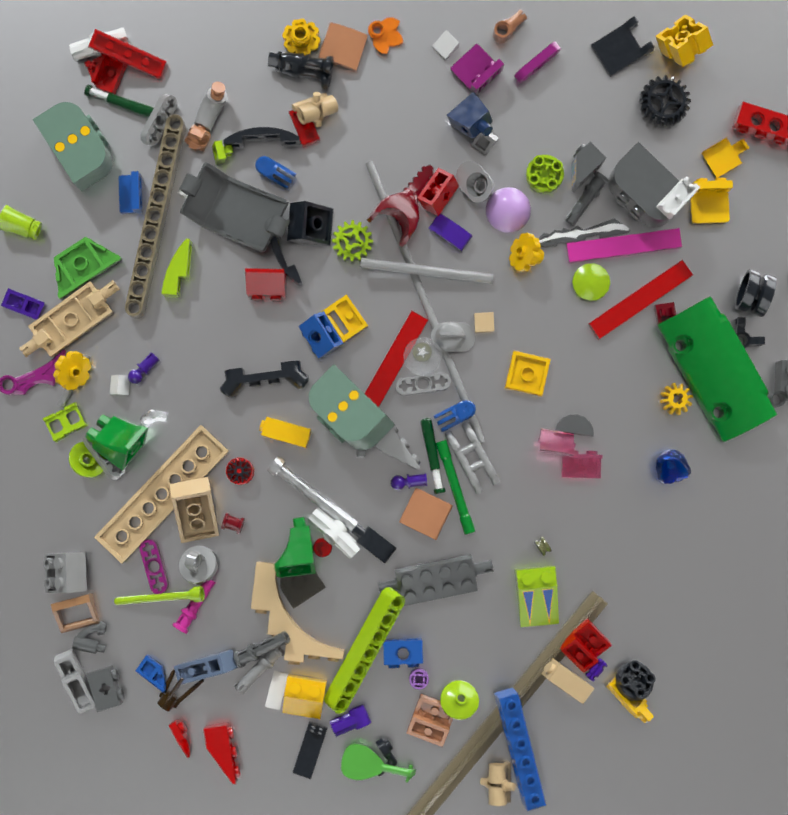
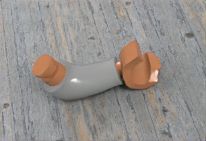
M214 82L207 91L199 107L194 122L195 125L190 127L185 138V142L194 150H205L211 138L210 131L226 103L228 96L225 91V85L222 82Z

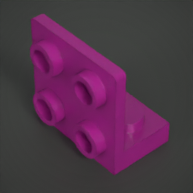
M475 44L451 66L450 70L471 92L477 95L503 71L504 63L500 59L495 62L479 44Z

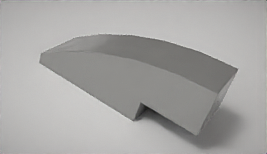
M70 649L56 655L53 663L78 714L94 708L95 703L89 682L74 650Z

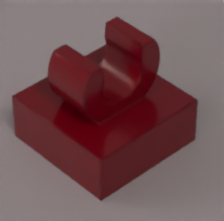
M674 302L654 306L657 324L676 315Z

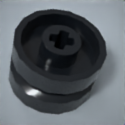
M747 270L737 293L736 310L746 312L751 308L753 315L763 317L772 302L777 278L768 274L761 277L758 271Z

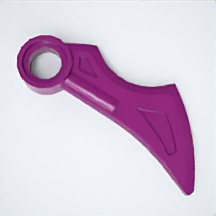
M63 349L51 361L16 378L10 375L1 377L0 392L7 395H25L31 387L37 384L44 383L54 386L56 384L53 373L56 371L55 363L60 356H66V350ZM6 380L13 382L11 390L4 389L3 383Z

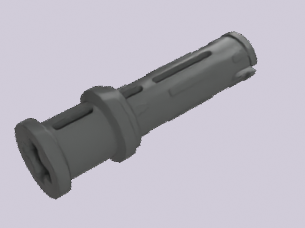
M596 171L592 181L584 187L583 195L564 220L570 225L575 226L591 201L597 198L603 186L608 184L609 179Z
M283 631L259 644H250L246 649L242 651L237 650L233 653L234 661L237 666L242 668L252 660H259L261 655L289 643L290 637L287 632Z

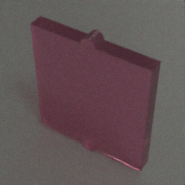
M541 429L538 440L540 452L574 456L576 443H574L573 433Z

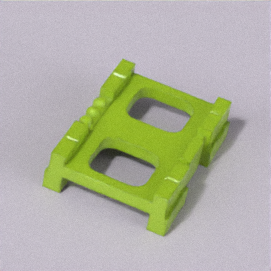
M76 402L64 407V410L62 409L56 412V414L52 413L43 418L53 441L58 442L64 439L66 435H69V433L71 434L75 430L79 431L88 426ZM75 410L80 417V421L71 425L67 414ZM59 419L63 429L53 433L50 423Z

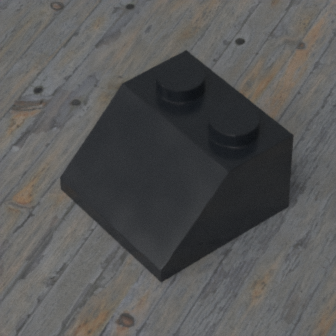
M308 201L290 203V223L288 225L287 241L307 245L331 246L333 208Z

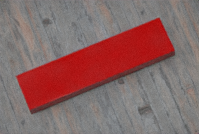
M95 29L88 46L90 49L157 79H160L167 62Z

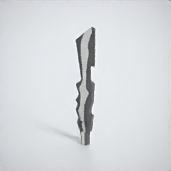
M613 218L587 229H582L577 225L571 230L563 228L562 231L554 230L550 234L543 233L538 239L541 247L557 246V243L585 241L586 237L599 235V238L626 234L630 232V229Z

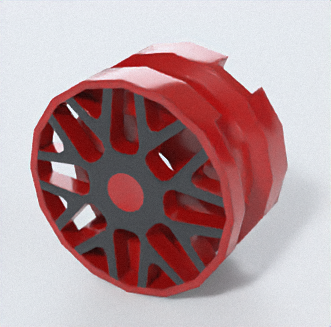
M244 458L232 459L226 467L227 478L237 485L247 484L254 476V467L250 461Z

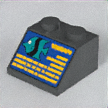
M591 141L587 145L583 143L573 155L571 188L573 192L578 190L602 166L606 159Z

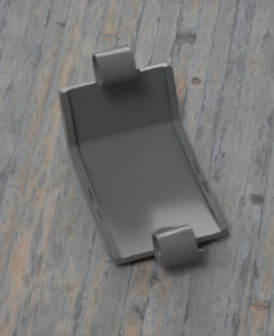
M207 162L203 164L197 177L187 173L179 190L188 195L180 210L182 215L205 229L260 252L266 251L273 236L282 238L290 223L289 219L285 220L282 218L289 201L229 177Z

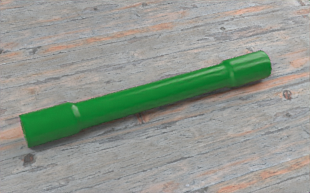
M447 440L437 442L436 446L447 474L464 534L473 533L475 528L464 500Z

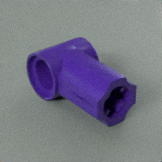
M364 704L330 720L331 728L336 737L353 729H361L372 723Z

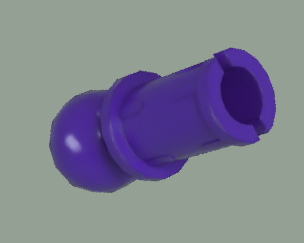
M150 352L140 364H136L139 367L138 369H133L129 372L128 380L133 384L140 383L143 379V374L146 373L148 375L151 368L160 360Z
M407 474V478H403L400 475H396L391 479L390 484L395 490H401L405 486H408V489L416 486H427L426 474L412 476Z

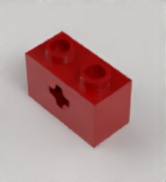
M438 168L417 199L423 209L439 216L458 189L459 184L453 174Z

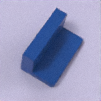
M131 171V175L119 176V212L121 214L143 213L142 175L139 171Z

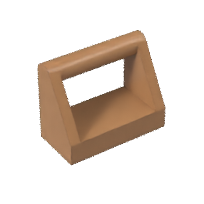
M93 593L51 604L52 612L61 633L99 624ZM87 603L91 618L64 625L61 609Z

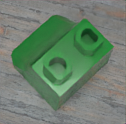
M102 414L96 424L102 430L99 432L91 427L86 433V439L93 443L92 448L123 471L144 446L148 428L144 425L126 422L115 416L109 418Z
M305 517L293 519L294 528H290L287 546L282 556L274 564L278 578L316 574L310 526H307L305 523Z

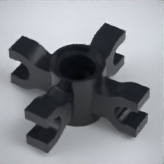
M737 317L735 319V332L737 336L743 338L744 348L749 345H765V337H750L745 332L746 317Z

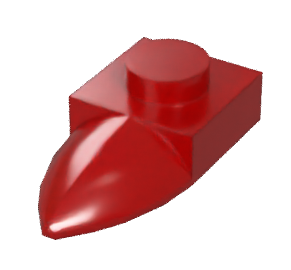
M176 719L168 726L187 758H190V748L186 739V732L188 730L184 722Z

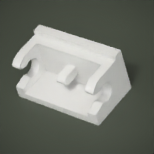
M689 177L682 178L656 206L669 220L700 188L698 184L692 185L689 182Z

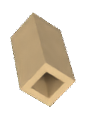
M554 658L544 667L542 672L544 677L582 704H584L594 690L588 682Z

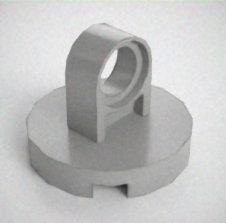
M205 546L189 548L181 556L179 562V571L182 577L195 585H200L207 580L210 581L218 568L215 554Z

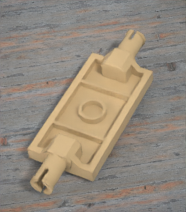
M113 280L100 290L96 289L91 281L28 326L33 332V339L19 347L20 351H23V355L28 357L38 348H44L50 357H54L114 313L107 304L106 299L119 291L120 288Z

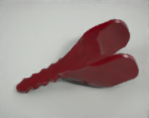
M431 165L422 166V172H417V177H413V182L408 183V188L405 187L402 192L386 196L376 205L366 219L371 223L377 215L386 214L394 217L401 226L402 236L398 244L401 247L408 242L417 228L419 222V200L417 197L434 174V167Z

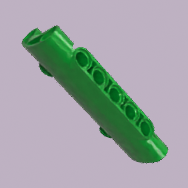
M711 296L657 325L667 341L668 351L706 418L715 426L723 442L733 439L777 415L768 398L769 392L728 318L723 313H720ZM677 341L682 345L681 351L676 348ZM715 408L719 410L718 418L714 416Z

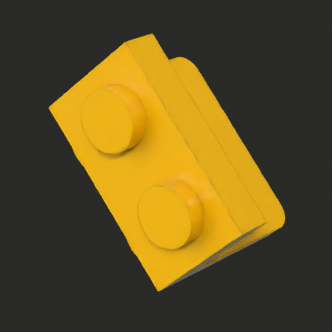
M707 178L696 179L692 185L698 184L700 188L690 199L691 222L693 224L727 223L730 220L728 192L733 188V180H727V178H716L715 181H708Z

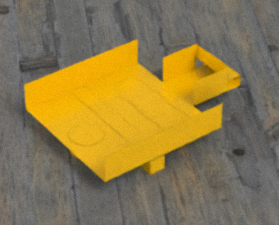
M726 137L704 150L702 155L715 176L719 178L742 164L738 155L748 150L749 146L745 139H741V141L731 145Z

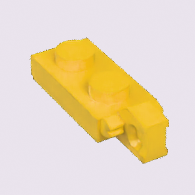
M616 676L608 683L606 687L636 719L639 718L643 723H646L654 717L647 709L646 699L631 701L619 692L616 685Z

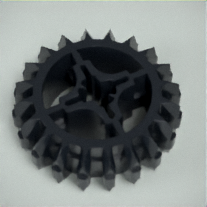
M664 75L663 79L657 76L655 81L651 79L649 85L646 84L643 89L645 91L640 93V96L643 97L639 100V103L643 104L640 110H646L643 116H650V123L653 119L656 120V126L660 122H662L663 127H666L667 123L673 126L675 121L679 123L681 117L685 118L687 115L685 111L690 109L687 105L691 102V99L687 98L690 92H684L687 86L683 85L681 87V80H678L677 83L674 82V76L670 80H668L667 75ZM666 88L664 93H652L657 89ZM672 91L676 94L678 99L673 97ZM667 95V104L663 108V98ZM652 103L658 107V111L654 109ZM666 109H677L672 114H664Z

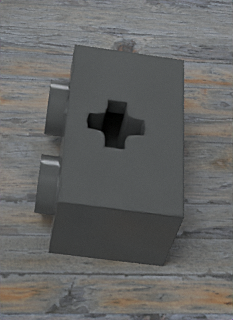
M113 665L86 674L97 712L119 706L123 703L124 692L118 686L119 675L117 670L113 668ZM106 685L110 686L111 689L104 690L103 687Z

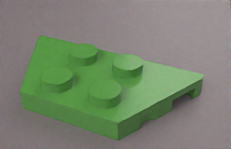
M87 237L82 238L54 257L59 299L65 298L121 261L122 258Z

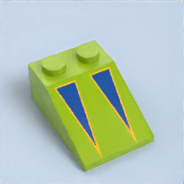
M555 566L514 569L520 627L559 624Z

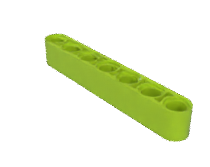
M391 587L383 589L325 694V704L337 714H342L348 709L405 604V598Z

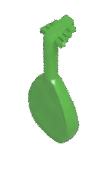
M357 743L350 744L346 748L341 762L342 773L352 780H365L382 772L405 776L408 783L416 773V769H413L411 764H409L408 769L384 764L382 759L373 750Z

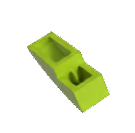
M190 239L184 240L171 259L163 281L161 294L164 297L180 298L181 279L189 280L192 241Z

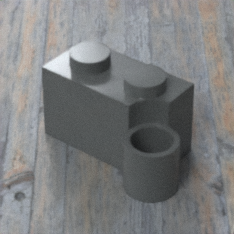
M788 360L776 362L775 392L768 395L774 408L784 405L785 401H788ZM774 395L780 398L778 405L773 402Z

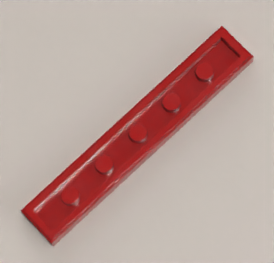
M681 260L591 321L588 325L597 338L601 339L692 277L693 274L685 262Z
M411 311L365 392V395L378 408L428 322V319L414 311Z

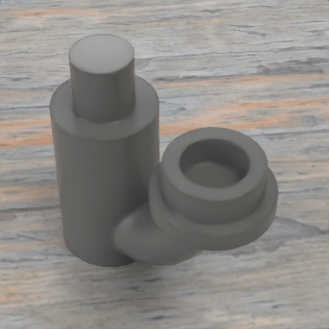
M100 621L98 625L83 629L75 636L72 649L92 654L97 652L104 653L106 645L99 644L98 640L86 637L95 632L99 636L104 635L107 624Z

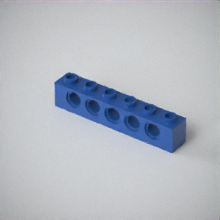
M513 687L496 692L494 695L521 802L527 811L546 806L519 695Z

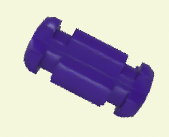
M598 659L599 662L589 669V673H586V677L591 681H595L594 678L604 671V667H607V663L602 659Z

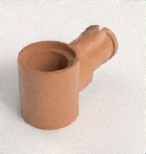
M521 9L511 18L496 23L493 38L497 43L507 42L515 28L527 20L526 14L522 15L523 11ZM503 29L506 31V34L500 35L497 31Z

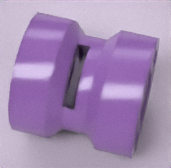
M415 668L411 671L409 675L411 686L420 690L428 685V674L423 668Z

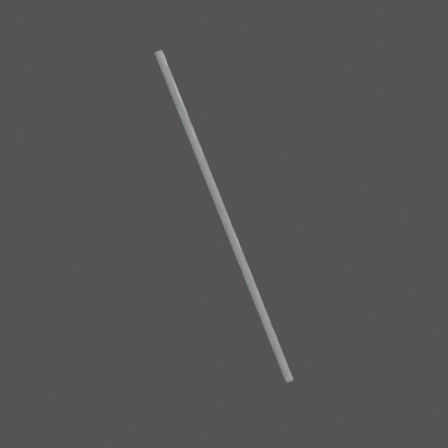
M373 161L367 162V169L379 199L382 201L386 197V193ZM386 215L396 241L399 244L402 236L399 225L394 217ZM407 245L399 246L405 263L414 264ZM410 274L433 330L438 325L420 277L418 274ZM442 352L461 401L469 400L450 352ZM474 414L469 418V422L479 442L483 443L485 438Z

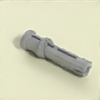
M278 647L261 655L259 661L234 685L235 689L238 690L244 685L239 691L243 695L267 668H272L274 662L280 656H284L285 652Z

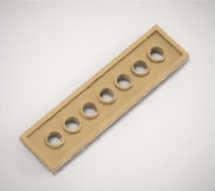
M200 425L94 538L123 564L174 510L169 485L171 484V476L177 474L180 477V482L205 478L225 457L229 450ZM201 446L207 449L206 456L202 458L197 455V449ZM188 460L194 464L193 470L189 472L185 471L183 467L184 463ZM161 488L167 491V497L163 500L157 497V492ZM148 502L154 506V510L150 514L144 511V505ZM135 516L140 519V525L137 528L132 527L130 524L131 519ZM119 531H124L127 534V539L124 542H120L117 539Z

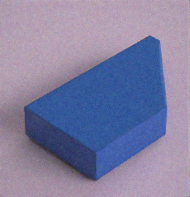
M146 655L135 671L161 692H165L166 683L163 666L149 655Z

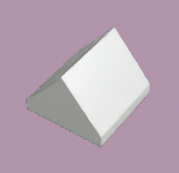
M111 375L110 395L129 396L130 381L128 376Z

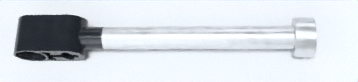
M280 456L273 461L267 469L271 475L275 477L278 474L335 520L341 521L350 532L358 537L357 542L383 563L388 561L397 549L394 545L368 526L365 529L287 468L285 466L286 461Z

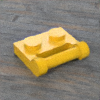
M347 294L323 310L343 343H346L368 327ZM333 311L336 312L349 331L345 335L330 314Z

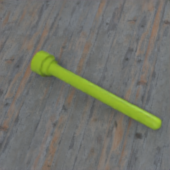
M197 586L185 592L117 597L114 599V603L116 605L183 599L203 602L205 592L202 586Z

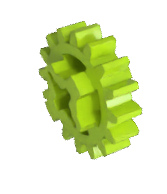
M352 220L351 225H348L345 221L343 228L339 225L337 226L339 232H333L336 238L332 239V243L337 244L333 247V250H339L337 256L344 255V261L347 258H350L351 263L354 262V258L361 261L362 255L364 257L368 256L366 250H372L369 244H373V240L368 239L372 236V233H366L368 227L362 228L361 222L355 225L354 220ZM352 229H353V231L350 232V233H347V234L344 233V232H346V231H348V230H352ZM360 233L364 235L365 242L360 240ZM355 238L356 243L350 245L349 240ZM340 241L345 243V250L341 248ZM357 249L361 250V251H359V252H357V253H352L353 251H355V250H357Z

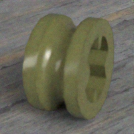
M543 536L540 541H534L543 556L546 555L547 551H552Z

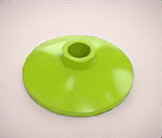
M83 441L72 447L68 458L69 464L75 473L82 477L93 478L103 472V469L86 448Z
M453 681L443 689L440 703L443 711L449 717L456 720H464L476 712L479 705V697L471 684L465 681ZM458 696H463L464 701H458Z

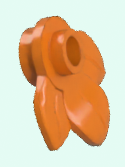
M387 17L383 21H373L368 27V34L373 39L375 49L382 54L388 53L389 46H398L403 43L401 34L396 30L400 23L398 19ZM378 28L381 32L377 34L374 30Z

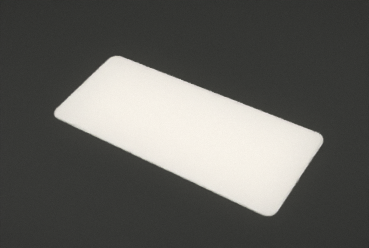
M279 671L273 672L265 707L280 710L289 674Z

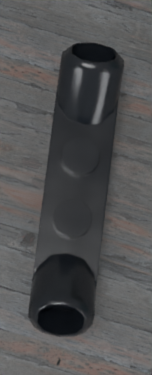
M300 361L281 362V370L245 375L243 368L229 369L224 371L226 380L221 385L220 391L231 399L235 397L243 385L249 384V387L261 386V382L278 384L283 379L287 380L297 389H303L309 381V376L301 370Z

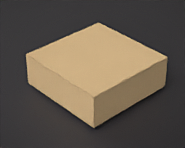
M493 312L474 313L475 333L494 332Z

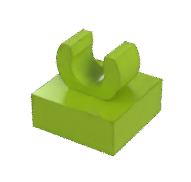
M222 140L214 141L212 145L216 165L224 164L226 157L232 156L231 153H233L232 145L223 147Z

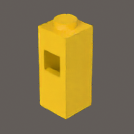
M270 417L262 420L259 431H262L261 435L303 448H307L312 432L309 428Z

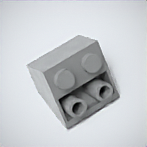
M85 552L44 554V586L46 593L87 591Z

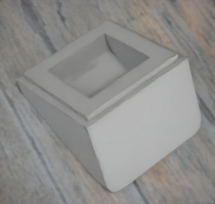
M480 133L475 137L471 146L486 156L499 138L493 133L488 136Z

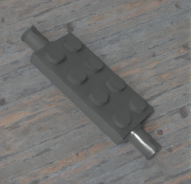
M471 554L396 569L395 580L378 583L380 593L387 587L393 588L405 598L404 606L478 591L477 575L494 572L492 560L474 563Z

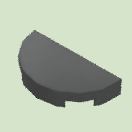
M578 414L562 418L555 431L594 436L591 423L585 417Z

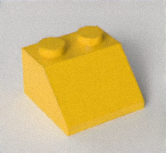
M289 674L286 681L282 713L321 719L327 680Z

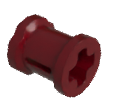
M226 512L221 529H230L240 535L245 518L239 519L230 516Z

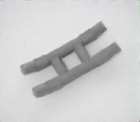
M464 422L462 427L471 442L469 445L461 448L452 431L446 432L445 436L476 494H479L483 489L474 473L475 471L484 467L493 485L498 484L500 480L470 424ZM475 450L480 460L470 465L465 455Z

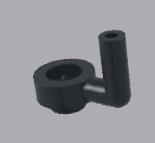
M380 738L375 743L388 761L385 764L396 766L397 760L391 752L393 749L388 739L384 741L383 738Z

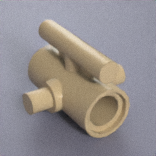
M314 92L313 97L292 104V109L297 111L298 119L302 124L314 121L315 127H321L323 117L338 112V104L333 95L328 96L326 92L322 94Z
M511 762L490 763L489 777L480 779V785L486 786L489 789V805L505 806L511 802V791L516 789V784L511 782Z

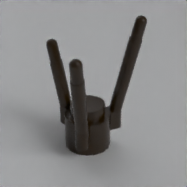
M173 669L166 681V691L160 693V699L157 704L168 712L172 707L177 708L180 702L204 682V679H201L177 699L175 692L180 687L184 678H180L171 691H167L175 674Z

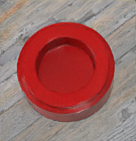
M319 538L313 544V551L319 557H326L332 552V545L324 538Z

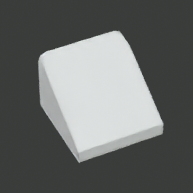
M446 30L432 47L446 60L459 47V42Z

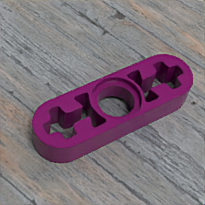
M556 41L552 42L519 69L514 75L515 79L520 84L556 56L560 52L561 47Z
M152 539L144 540L140 544L139 549L149 586L153 593L162 594L167 591L169 583L157 542ZM148 542L149 545L154 546V549L151 550L152 556L156 554L157 558L146 559V557H150L149 552L144 550ZM152 561H156L159 564L157 572H152L149 569V564ZM162 573V576L158 577L159 582L164 583L161 591L159 588H155L154 585L157 584V579H152L151 575L155 576Z

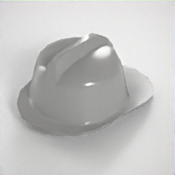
M467 161L459 166L456 174L459 187L473 202H484L489 196L493 195L494 182L479 164Z
M442 322L436 325L431 332L432 344L442 352L468 351L473 347L476 339L475 331L472 327L463 322Z

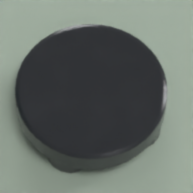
M633 660L623 664L618 669L616 685L619 692L628 700L639 701L645 699L653 690L656 680L655 675L643 663Z

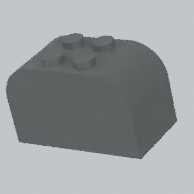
M637 142L611 172L608 182L609 189L616 197V202L622 207L625 206L630 211L629 214L635 220L639 219L644 225L660 227L669 221L656 206L675 187L679 180L644 146Z

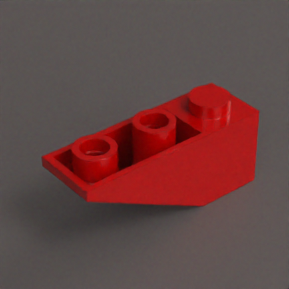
M229 722L205 726L203 730L206 749L231 783L236 784L238 778H240L239 766L235 765L237 750L236 746H232V739H234L233 727H229Z

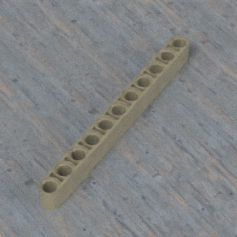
M176 114L169 116L165 124L125 303L126 313L135 319L141 318L146 310L186 131L183 119ZM180 122V127L177 129L172 128L173 123ZM176 140L175 146L168 147L169 141ZM171 158L172 163L164 165V160ZM164 176H167L168 181L164 184H161L160 179ZM158 195H164L163 201H155ZM154 213H160L158 220H151ZM155 231L156 236L153 239H148V233ZM145 250H152L150 257H143ZM142 268L148 269L145 276L139 275V271ZM138 286H143V293L136 295L135 289ZM138 304L139 311L131 313L132 306Z

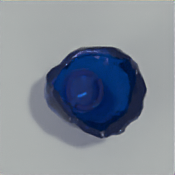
M669 449L663 451L656 459L657 477L663 484H672L673 482L689 478L691 474L690 466L684 454L678 450Z

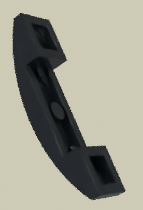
M256 127L241 130L223 140L224 146L232 145V148H244V140L280 139L282 146L301 145L300 138L296 134L272 127Z
M273 236L270 242L279 265L295 284L302 286L303 284L295 264L287 266L277 238Z

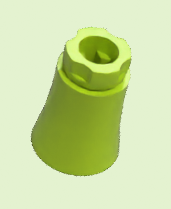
M9 205L4 206L0 213V230L15 233L26 238L30 237L35 240L38 238L42 222L36 221L35 218L27 216Z

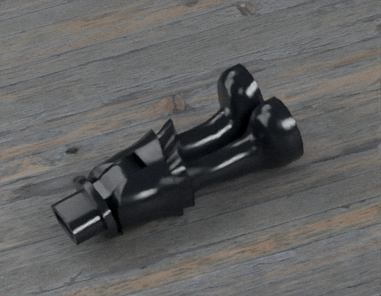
M269 52L268 66L274 67L275 71L280 69V72L294 78L303 76L318 79L321 81V88L328 91L333 74L334 57L309 58L310 54L304 55V53ZM305 66L318 67V68H321L322 70H320V69L308 68V67H305Z

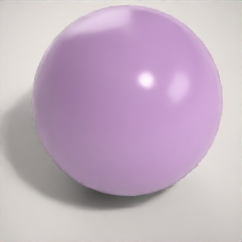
M501 188L495 191L487 201V219L499 231L507 233L518 231L526 225L530 218V202L527 196L516 188Z

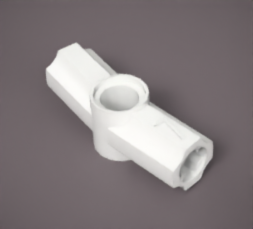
M124 27L105 32L128 43ZM93 33L88 35L86 39L69 44L70 52L75 61L92 55H102V53L88 48Z
M319 507L308 518L307 521L322 533L323 538L329 544L339 548L349 559L362 547L347 532V527L341 521L333 520Z

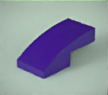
M441 213L439 216H436L429 226L431 232L445 239L447 243L460 251L464 249L472 238V234Z
M8 288L1 306L37 320L45 302Z

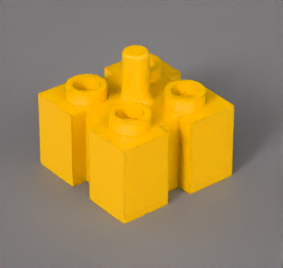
M686 14L675 21L671 29L667 27L655 36L661 54L669 59L673 58L674 62L682 67L693 63L695 54H702L713 46L708 27L700 22L696 24L695 20Z

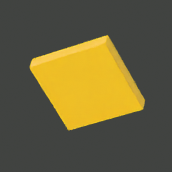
M513 351L505 388L542 397L551 359Z

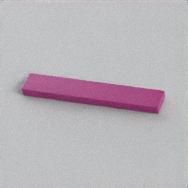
M680 228L566 244L569 263L682 247Z

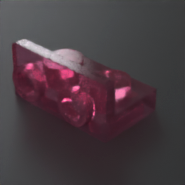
M567 450V454H562L561 477L601 478V459H603V455H598V451H586V454H578L579 451Z

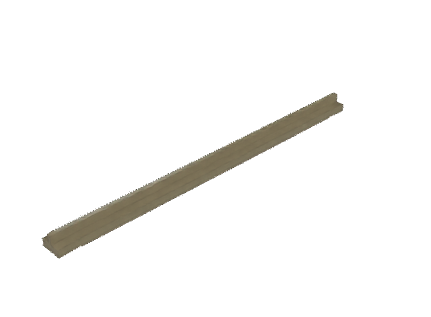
M592 591L513 686L519 695L521 707L526 704L546 680V677L542 675L546 664L553 658L560 663L565 657L560 647L567 637L587 618L593 623L608 603ZM497 706L407 815H434L503 731Z

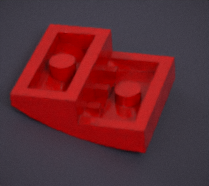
M587 618L567 637L560 650L585 673L599 662L597 657L610 648L612 644Z

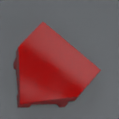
M104 54L92 61H85L84 64L96 88L107 93L116 94L127 65Z

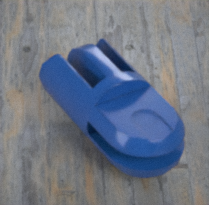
M266 156L259 157L256 160L255 167L260 174L288 190L289 186L277 180L274 176L277 175L285 181L292 183L293 180L278 170L280 168L294 177L296 176L295 172Z
M464 400L433 416L436 419L452 411L453 414L437 422L439 426L454 418L456 419V421L440 429L441 432H444L471 418L475 414L476 407L473 402Z

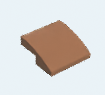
M330 22L318 58L333 56L334 65L338 64L356 71L368 35Z
M415 488L399 522L437 540L453 505Z
M420 694L406 733L443 747L453 718L443 711L439 700Z

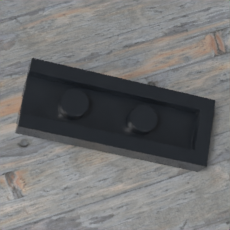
M309 721L293 769L294 774L311 779L328 727H323Z

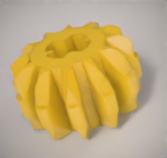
M672 383L671 388L666 386L664 387L666 392L660 393L665 399L659 402L666 404L662 409L667 410L670 408V415L674 411L677 416L681 415V410L685 413L688 411L686 406H692V403L687 400L693 398V395L687 396L686 393L690 389L686 388L683 390L684 384H679L677 388L676 383ZM678 395V402L674 403V397Z

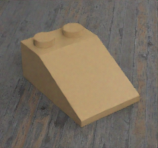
M208 477L169 484L181 543L219 536Z

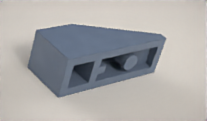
M232 649L174 666L177 680L179 681L180 678H184L181 684L224 674L238 668L234 661Z

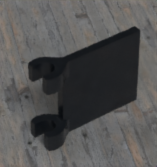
M635 16L591 44L610 77L654 51L655 47L651 41L641 48L630 30L636 28L639 23Z

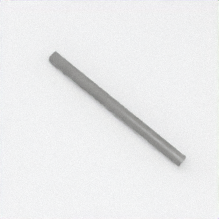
M361 258L360 267L490 284L493 282V274L367 258Z

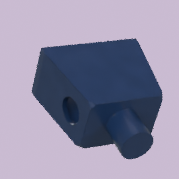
M474 92L447 114L451 126L471 138H475L480 133L488 136L493 130L490 125L493 122L491 115Z

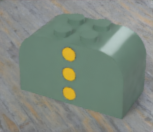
M61 102L32 119L72 182L81 191L86 190L110 173L113 166V158L107 148L109 143L89 114L86 116L77 105L70 102Z
M334 364L310 389L309 403L318 414L316 418L340 442L346 441L355 449L367 450L374 447L395 426L390 418Z

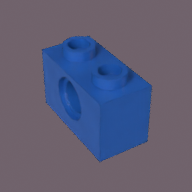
M324 311L314 314L298 326L318 359L329 355L344 344Z
M422 638L389 639L384 641V665H388V668H400L401 664H407L408 667L414 668L419 667V664H423ZM402 648L407 649L409 652L408 657L404 659L400 658L397 654Z

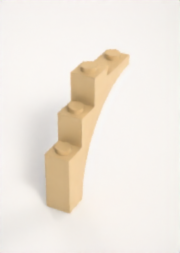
M256 562L251 609H255V613L267 614V611H270L268 635L274 637L283 631L288 633L290 642L285 646L284 660L288 661V664L300 665V662H304L305 655H308L309 659L317 660L320 659V656L328 657V661L339 662V659H343L345 649L328 646L315 640L292 620L279 593L277 575L274 569L275 563Z

